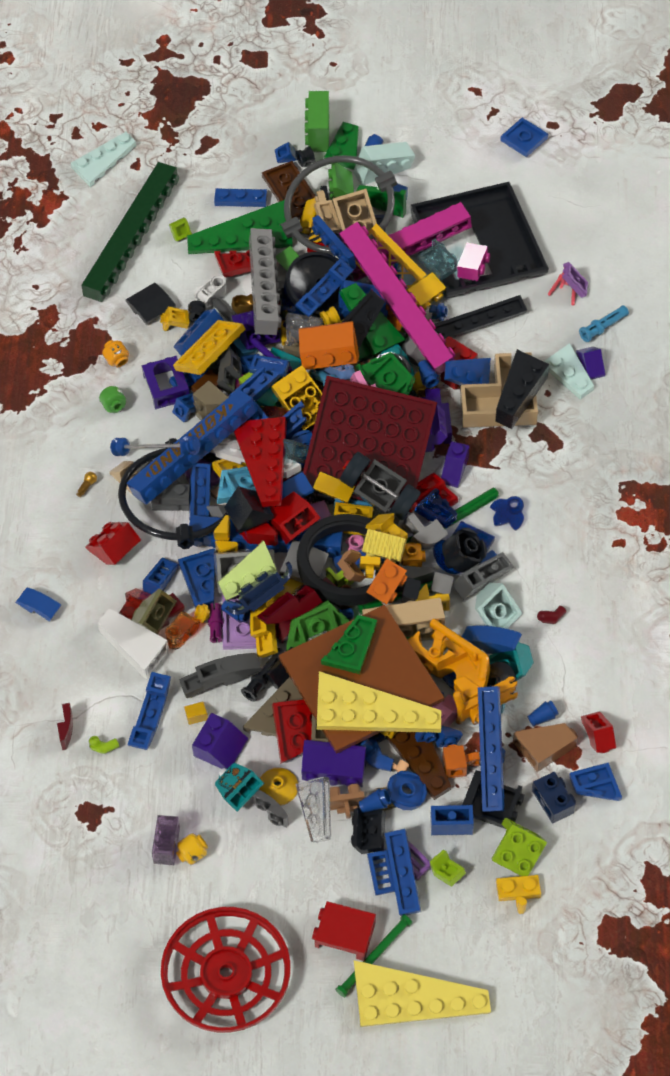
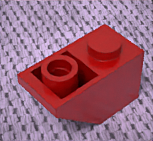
M267 522L240 533L249 544H260L262 541L266 545L271 546L278 544V531Z

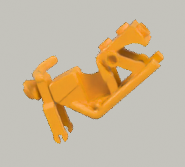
M433 618L429 626L435 630L431 635V639L434 641L429 651L422 646L419 631L413 637H410L408 642L428 673L442 678L455 672V692L453 693L457 707V718L455 721L457 724H462L465 719L470 717L473 725H477L479 723L478 687H487L490 675L489 657L485 652ZM508 677L506 680L494 685L500 687V705L517 698L518 692L510 694L516 691L517 681L513 682L515 677Z

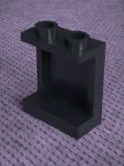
M475 770L462 805H473V818L504 828L501 824L505 817L516 822L518 816L516 808L517 805H522L525 794H522L523 786L518 785V788L514 789L504 785L505 811L483 812L481 771Z

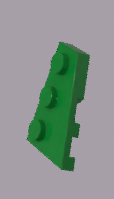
M342 122L324 159L342 155L357 157L358 126ZM338 163L341 166L354 170L356 164L354 163Z
M359 185L356 191L367 189L371 206L386 212L388 205L387 192H381L378 187ZM407 190L394 191L395 205L393 215L404 218L406 214Z
M357 615L344 631V635L338 642L334 643L330 652L321 659V664L360 674L377 626V619Z

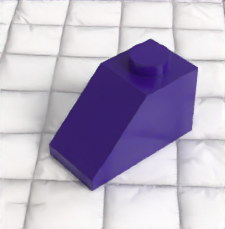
M451 441L441 476L446 485L459 487L469 459V445Z

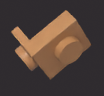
M351 549L342 555L337 564L343 570V575L346 579L362 582L366 576L355 564L362 554Z

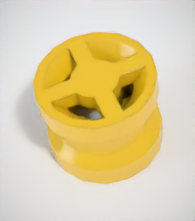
M334 306L330 307L326 312H320L324 325L341 322Z

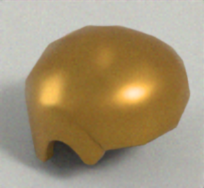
M252 294L248 296L236 295L233 297L231 303L233 311L237 314L252 311Z

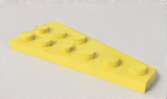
M319 671L317 730L441 733V710Z
M353 961L360 1027L491 1013L488 990Z

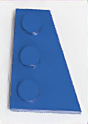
M491 358L447 361L445 363L444 380L458 385L489 384Z
M215 548L178 559V564L195 609L198 604H207L208 606L212 603L214 604Z

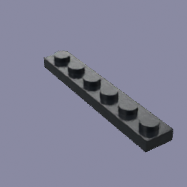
M521 295L435 323L436 329L434 330L438 334L441 333L444 339L448 336L455 338L525 314L527 308Z

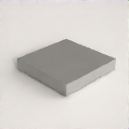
M293 539L279 574L283 575L286 572L287 566L285 563L289 561L292 565V575L290 578L303 583L298 573L296 558L300 542ZM312 547L309 553V562L314 572L320 577L329 554Z

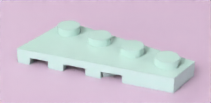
M124 132L71 162V168L91 188L95 180L101 179L105 175L107 169L113 168L118 159L124 158L136 147V141L127 132Z

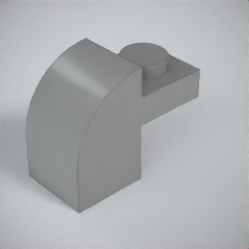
M411 513L403 521L406 530L414 535L409 542L421 543V549L434 547L448 535L437 519L424 527L417 516Z

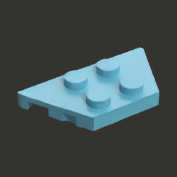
M247 467L221 471L217 504L227 503L238 486L256 491Z

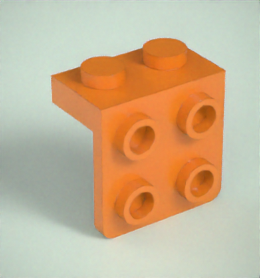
M386 558L366 593L381 601L383 605L391 604L398 594L395 592L398 586L401 587L408 577L405 575L407 570Z

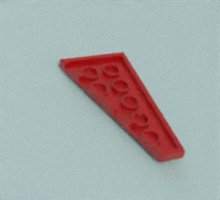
M304 700L272 704L280 764L303 754L304 740H311L312 713Z

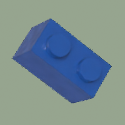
M473 805L431 806V836L473 835Z

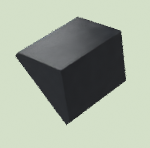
M239 486L224 507L239 534L275 518L269 507H262L256 491Z

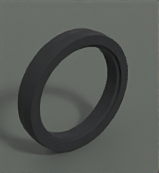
M354 514L333 515L317 521L303 534L296 557L298 573L304 585L314 589L319 598L325 601L328 600L333 604L345 606L362 605L376 600V598L366 593L371 584L359 588L334 586L321 579L314 572L309 562V553L315 543L321 538L342 531L366 535L368 530L366 525L372 519Z

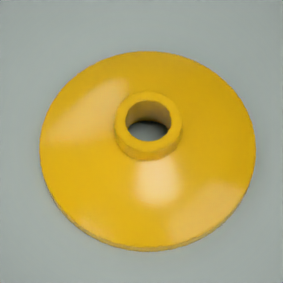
M273 768L263 773L260 777L264 784L259 790L272 797L280 806L288 804L296 797L298 781L291 771L284 768ZM281 782L279 786H276L274 783Z

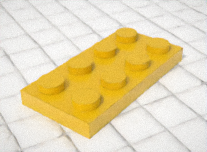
M217 320L173 364L174 369L191 374H203L240 337V334L245 330L242 323Z

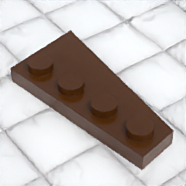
M397 732L392 739L387 736V740L403 761L409 764L410 770L419 776L423 784L425 783L427 792L434 800L451 790V784L432 742H417L415 738L416 732Z

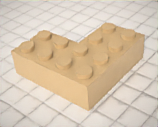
M525 352L532 356V352ZM511 353L495 354V383L461 385L460 403L463 428L504 426L495 422L496 408L511 368ZM536 395L514 426L537 425L538 408Z

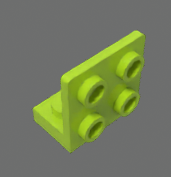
M505 817L501 825L507 830L491 859L493 862L520 876H529L547 841L535 832Z

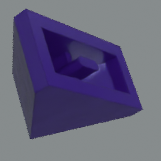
M592 346L576 350V355L590 380L605 376L601 349Z

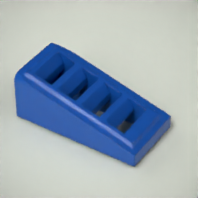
M162 557L144 578L143 591L148 594H153L158 589L164 591L178 569L179 564Z
M388 850L368 853L367 858L375 896L395 892ZM385 858V862L383 863H373L374 860ZM387 867L385 871L375 872L376 868ZM387 874L389 876V878L382 880H377L376 878L377 876ZM390 882V887L378 888L379 884Z

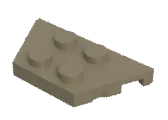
M290 677L243 725L245 732L252 730L261 732V735L276 737L272 704L303 700Z

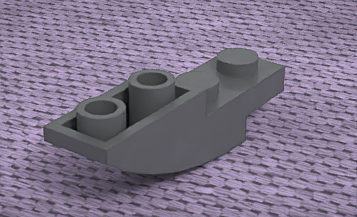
M231 346L215 361V364L219 367L218 386L228 395L234 391L236 379L242 376L241 360Z
M256 653L237 654L195 667L196 672L179 679L184 695L186 698H190L223 682L225 686H228L262 671Z

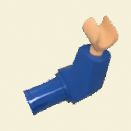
M366 739L356 744L357 746L366 747V760L374 768L391 772L392 769H395L397 772L407 771L409 768V764L401 759L396 765L393 758L382 753L380 746L373 739Z

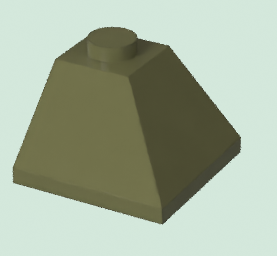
M158 589L134 611L132 621L158 635L177 601L163 590Z

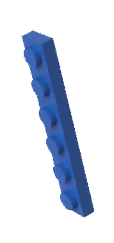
M478 687L482 811H505L500 687Z

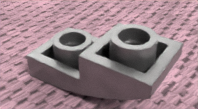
M258 789L253 795L255 806L262 811L267 810L268 819L271 823L287 828L288 815L285 810L272 797Z

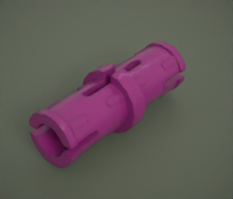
M213 603L209 605L210 619L208 620V625L210 627V641L212 643H217L216 638H218V643L222 641L223 619L221 618L222 605L220 603H215V608Z

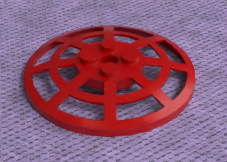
M237 907L208 909L186 920L170 937L161 960L162 986L172 1008L193 1026L217 1033L245 1030L266 1019L282 1001L290 980L291 963L289 952L279 931L259 914ZM234 916L250 920L245 932L234 929L218 930L215 918ZM207 920L210 933L199 938L190 948L178 942L192 927ZM257 925H260L272 935L280 948L279 951L267 954L263 945L253 937ZM220 937H236L241 940L235 948L223 946ZM210 940L213 941L215 949L205 957L196 953L203 944ZM248 943L257 949L262 958L250 962L244 953ZM173 950H176L185 956L181 967L182 981L169 983L168 965ZM283 959L284 979L280 992L268 988L271 980V963ZM191 960L201 965V977L188 979V967ZM265 966L263 985L252 982V970ZM224 968L232 970V974L228 977H223L220 972ZM203 985L210 994L202 1003L194 995L191 988ZM184 989L190 1001L199 1008L193 1018L179 1007L173 998L172 991ZM246 989L257 993L250 1002L243 1006L240 1005L238 996ZM263 996L275 1000L262 1015L246 1023L243 1012L254 1007ZM217 998L229 999L232 1009L221 1010L212 1008ZM207 1013L217 1016L234 1015L237 1026L215 1027L201 1022Z

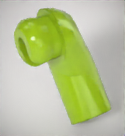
M92 736L89 739V747L101 754L120 747L116 738L108 742L100 741L97 736Z

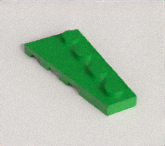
M357 283L339 291L349 312L366 295ZM380 311L364 340L374 356L403 342L405 338Z

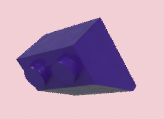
M211 713L192 744L193 756L218 768L228 769L236 762L248 741V737L229 720Z

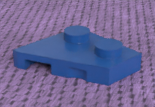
M609 762L569 773V778L577 795L621 801L622 795Z

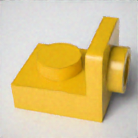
M168 306L160 319L163 331H167L170 325L187 329L190 325L188 310Z

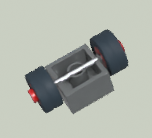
M356 452L352 459H348L342 468L344 471L339 480L353 488L361 478L353 494L384 514L387 513L395 501L390 513H394V516L403 521L409 512L413 513L418 505L416 501L421 492L407 484L401 494H399L407 482L406 479L375 459L367 472H365L371 460L362 453Z

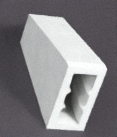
M110 608L105 614H101L98 619L100 633L145 679L150 676L151 672H153L169 651L168 640Z

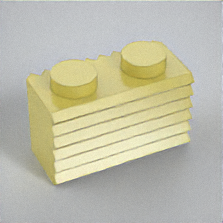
M368 529L362 553H365V556L380 557L385 560L387 558L394 563H401L407 540Z

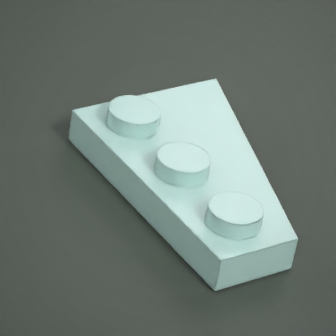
M570 343L544 361L549 364V373L580 400L594 390L592 381Z

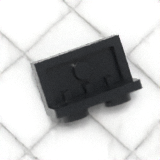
M355 808L354 816L352 817V846L361 854L384 851L385 811L379 809L363 813L359 808Z

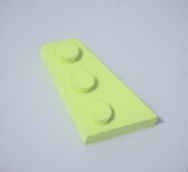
M264 541L218 581L225 600L239 595L241 587L249 582L253 583L256 581L257 575L261 572H268L270 570L273 573L277 571Z

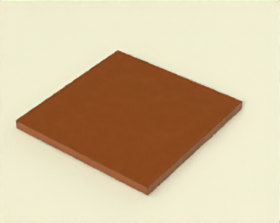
M385 605L362 615L377 619V626L360 674L321 664V659L330 652L334 643L338 642L344 635V631L353 620L279 655V660L316 721L319 671L429 707L444 701L443 694ZM322 730L336 754L382 732Z

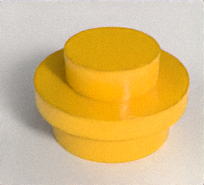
M198 604L194 612V619L198 620L199 623H204L210 616V609H208L207 604Z

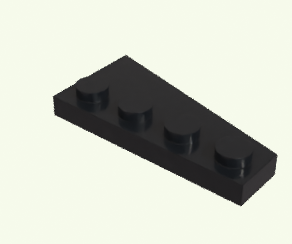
M372 289L340 322L353 321L358 350L385 303Z

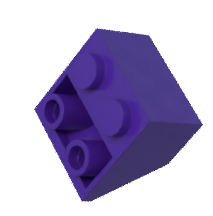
M253 310L232 315L233 322L242 323L245 327L239 339L247 350L256 348L251 343L253 338H257L263 345L280 342L278 329L277 335L255 334Z

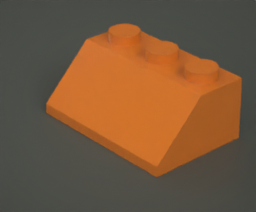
M353 321L299 328V352L301 363L305 370L358 362L360 355Z

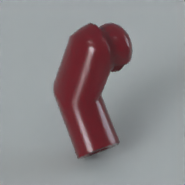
M559 606L554 612L539 611L537 619L542 623L556 624L567 611L563 606Z

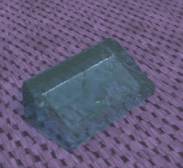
M283 439L287 458L305 464L309 445Z

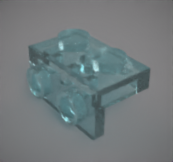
M436 239L432 240V247L418 255V260L431 273L433 272L440 281L457 271L456 256L450 253L444 244Z

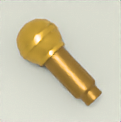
M90 471L85 474L84 482L76 494L78 497L84 495L89 486L97 481V475L94 472Z

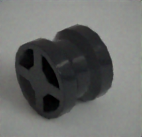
M310 146L305 147L304 150L296 151V158L301 167L306 166V163L315 162V156Z
M196 300L188 304L189 320L191 322H195L206 310L204 302Z

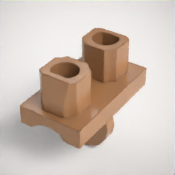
M350 784L348 786V794H340V788L337 786L330 787L327 796L328 811L337 810V814L345 813L346 819L351 818L350 812H354V809L359 807V801L365 798L364 791L361 792L358 784Z

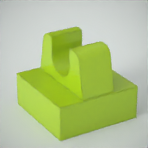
M184 217L169 224L175 241H179L192 234L188 221Z

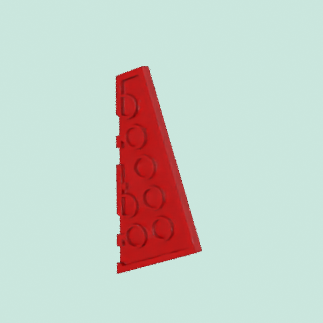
M286 417L248 420L234 431L262 507L279 506L282 504L287 429Z

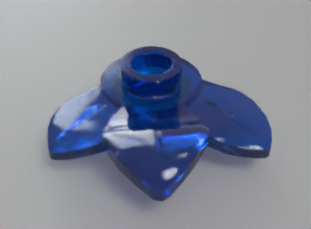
M512 496L508 499H497L490 506L495 511L493 517L494 526L509 523L515 531L521 527L524 521L522 513L524 503L520 497ZM512 503H517L516 507H511Z

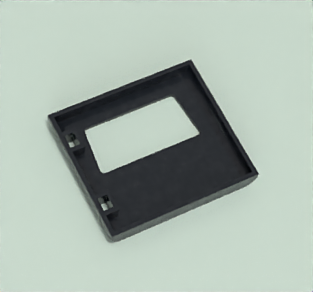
M510 182L411 204V214L415 224L419 220L428 218L461 202L471 216L472 228L479 244L488 246V253H490L488 265L492 274L480 276L478 281L454 278L440 242L425 249L435 275L446 287L443 292L446 298L464 294L472 289L475 291L518 281L522 277L530 278L548 273L549 268Z

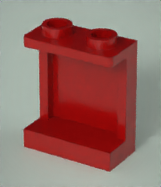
M327 901L325 908H321L319 912V927H315L312 940H315V947L320 948V945L350 952L356 954V959L364 961L376 924V914Z

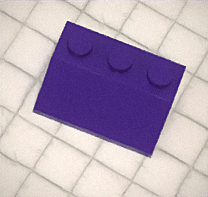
M304 740L302 780L309 783L323 782L331 786L339 784L348 787L350 784H358L359 787H363L366 768V747L353 745L336 754L329 742Z

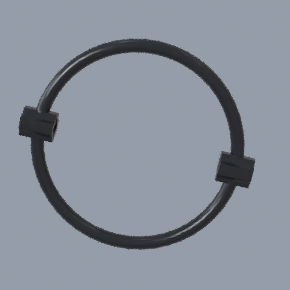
M171 438L165 444H174L177 439ZM168 448L150 452L136 460L124 473L118 490L121 509L126 518L141 531L161 539L177 540L178 547L189 549L194 545V539L213 533L225 515L228 514L226 512L212 525L197 531H193L192 526L188 524H180L179 527H176V533L157 530L140 521L127 504L126 487L127 482L138 468L156 459ZM211 453L203 457V459L210 462L221 460Z

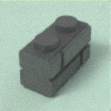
M190 484L169 485L151 501L152 510L189 511Z

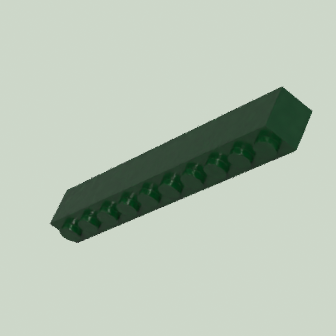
M161 162L156 164L83 281L81 287L84 297L103 302L105 297L109 296L111 287L117 283L119 274L125 270L127 261L133 257L135 248L140 245L142 237L148 232L151 222L155 221L159 209L163 208L164 201L170 196L173 186L177 185L179 181L177 167Z

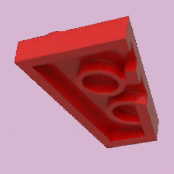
M233 250L230 253L222 254L220 251H214L218 266L225 278L251 272L249 250L246 253H237L236 250Z

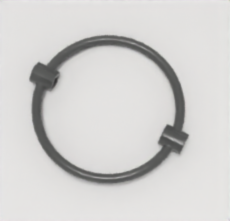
M346 155L328 157L309 165L297 175L287 191L284 201V217L286 222L281 224L284 234L287 238L294 236L309 249L332 254L329 247L315 244L300 233L303 231V228L298 218H292L291 202L296 188L306 176L320 167L341 162L362 165L378 176L375 178L378 188L381 192L386 191L388 197L386 214L379 225L384 231L394 211L395 197L393 187L398 185L394 174L391 171L384 173L378 166L363 158ZM372 234L368 236L370 240H376Z

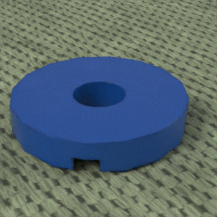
M410 771L397 772V774L390 777L386 786L391 803L402 810L412 811L419 808L427 796L425 783L423 784L419 776ZM402 787H408L411 790V794L403 792Z

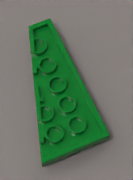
M285 200L188 235V254L214 253V251L230 252L233 250L247 251L249 250L250 228L272 229V237H275V247L273 248L293 247L292 237L287 238L281 227V224L286 222L284 217Z

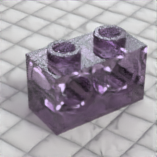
M157 816L152 847L154 864L175 865L180 832L179 818L176 816Z

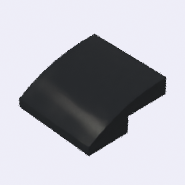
M155 282L125 300L135 315L138 314L146 325L160 318L168 306L176 308V304L169 295Z

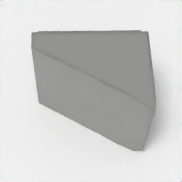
M226 504L206 507L211 517L221 518L226 513L224 508Z
M435 572L430 590L441 594H449L450 596L454 577Z

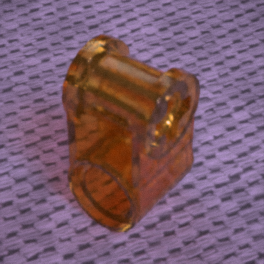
M185 611L179 613L165 630L169 648L179 649L196 633L200 626V621Z

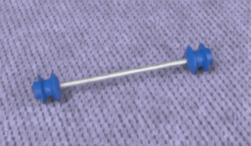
M184 436L180 444L130 445L126 438H114L111 441L110 449L114 456H126L132 448L180 447L183 454L196 455L200 450L201 444L196 436Z

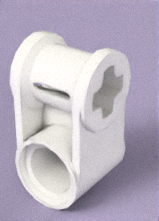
M219 274L212 276L211 279L196 289L194 297L204 302L206 308L212 307V302L215 299H221L228 292L225 277Z

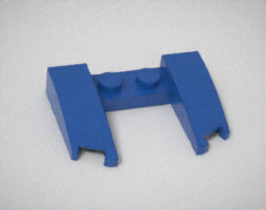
M262 366L228 396L230 397L240 389L253 398L258 411L248 420L269 418L256 401L280 377L278 372H274L272 376L265 373L266 368ZM302 401L282 416L286 417L287 420L286 443L307 421V418L302 415L301 409L304 408Z

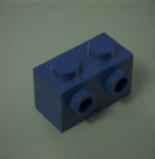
M555 771L533 781L532 792L552 824L574 814L576 805L574 796L571 793L568 794L565 789L564 780L558 777Z

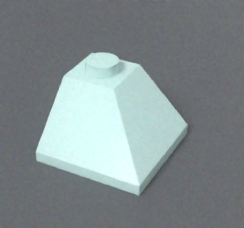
M488 583L476 595L475 609L486 626L508 629L523 614L503 583Z

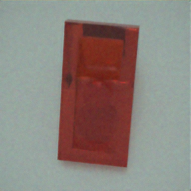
M137 588L126 592V602L119 614L132 620L134 611L151 594Z

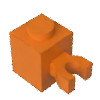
M453 744L443 747L442 758L448 778L466 776L467 766H479V752L465 755L463 745Z

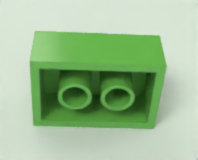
M309 91V98H305V108H308V110H305V121H308L305 122V133H308V135H305V145L310 146L313 152H327L329 148V91Z

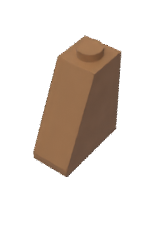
M562 723L516 731L513 735V744L532 767L539 772L576 748L578 736L574 729Z

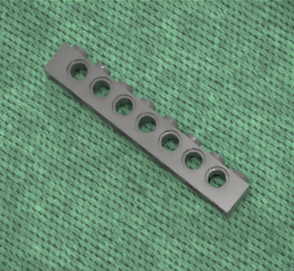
M250 228L249 252L255 334L277 335V329L281 328V317H278L280 316L281 307L277 305L280 300V294L278 293L279 282H276L278 270H276L277 259H274L276 258V248H273L275 247V237H272V229Z

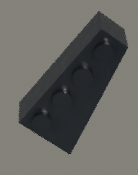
M518 349L516 350L496 408L495 422L510 429L514 427L547 380L549 373L548 363Z

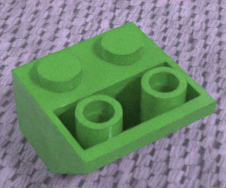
M338 163L331 164V169H328V177L332 180L328 181L329 191L332 192L330 200L333 203V198L353 193L354 187L352 172Z

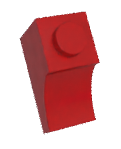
M600 711L581 716V721L588 734L591 747L597 753H607L611 749L616 748L613 725Z

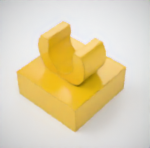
M361 556L359 569L365 570V578H373L374 570H379L380 557Z

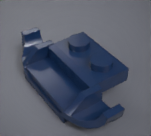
M289 561L285 563L287 569L282 576L277 571L273 573L270 570L268 572H261L257 575L256 581L253 583L249 582L241 587V592L238 593L240 596L238 600L242 606L237 609L227 606L225 609L234 615L244 614L250 609L252 611L258 609L284 589L283 585L292 575L291 563Z

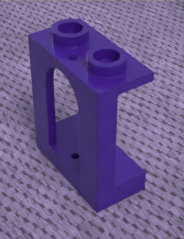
M177 356L141 365L143 377L146 379L151 392L155 410L173 405L178 397L190 394L183 372L176 371L173 367V364L178 360ZM172 371L178 386L160 391L155 375Z

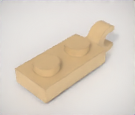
M323 190L316 191L317 196H315L316 202L314 204L316 214L320 216L335 234L340 233L342 229L332 200H326Z

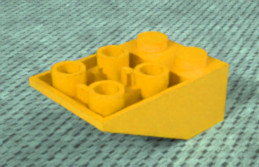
M301 365L272 385V392L287 412L300 401L304 403V408L301 410L303 417H306L307 421L301 429L306 430L315 424L322 392Z

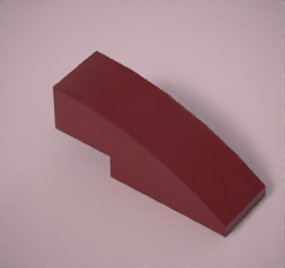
M306 585L295 595L286 592L257 617L267 625L281 623L305 614L322 603L316 591Z

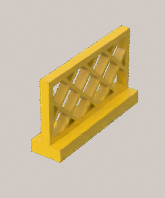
M377 223L368 231L369 235L372 234L376 238L377 245L378 241L383 245V247L378 249H386L389 252V267L391 266V261H398L401 264V272L397 273L401 274V279L403 280V274H411L416 279L411 285H406L408 287L406 291L427 275ZM355 259L356 265L363 271V269L360 267V265Z

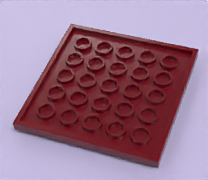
M326 376L303 473L312 488L320 472L340 479L344 471L342 469L348 459L351 460L356 452L362 453L371 460L365 472H367L375 459L406 479L407 482L399 494H401L407 484L417 488L437 402ZM361 478L359 479V481H358L357 484L355 485V488L357 487V485H358L359 482L361 481ZM352 493L351 499L363 501Z

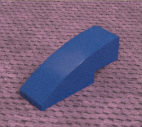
M475 625L467 626L462 638L483 650L486 654L514 651L522 634L500 627Z

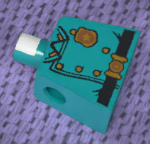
M233 763L228 769H221L219 779L215 782V786L224 800L237 812L264 784L252 770L237 763Z

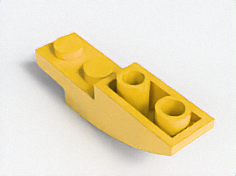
M276 595L255 611L251 610L250 633L251 637L256 639L257 657L260 658L278 653L275 624L267 625L257 617L277 600Z

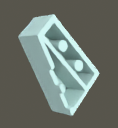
M407 142L363 146L359 158L372 162L384 173L391 171L393 174L411 168L415 154ZM356 164L353 171L361 185L372 183L378 177L370 169Z

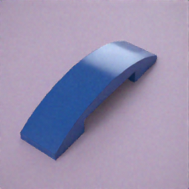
M340 258L329 269L328 273L295 306L307 317H310L333 295L354 269Z
M151 672L146 687V696L136 726H133L128 746L148 750L161 719L171 676Z

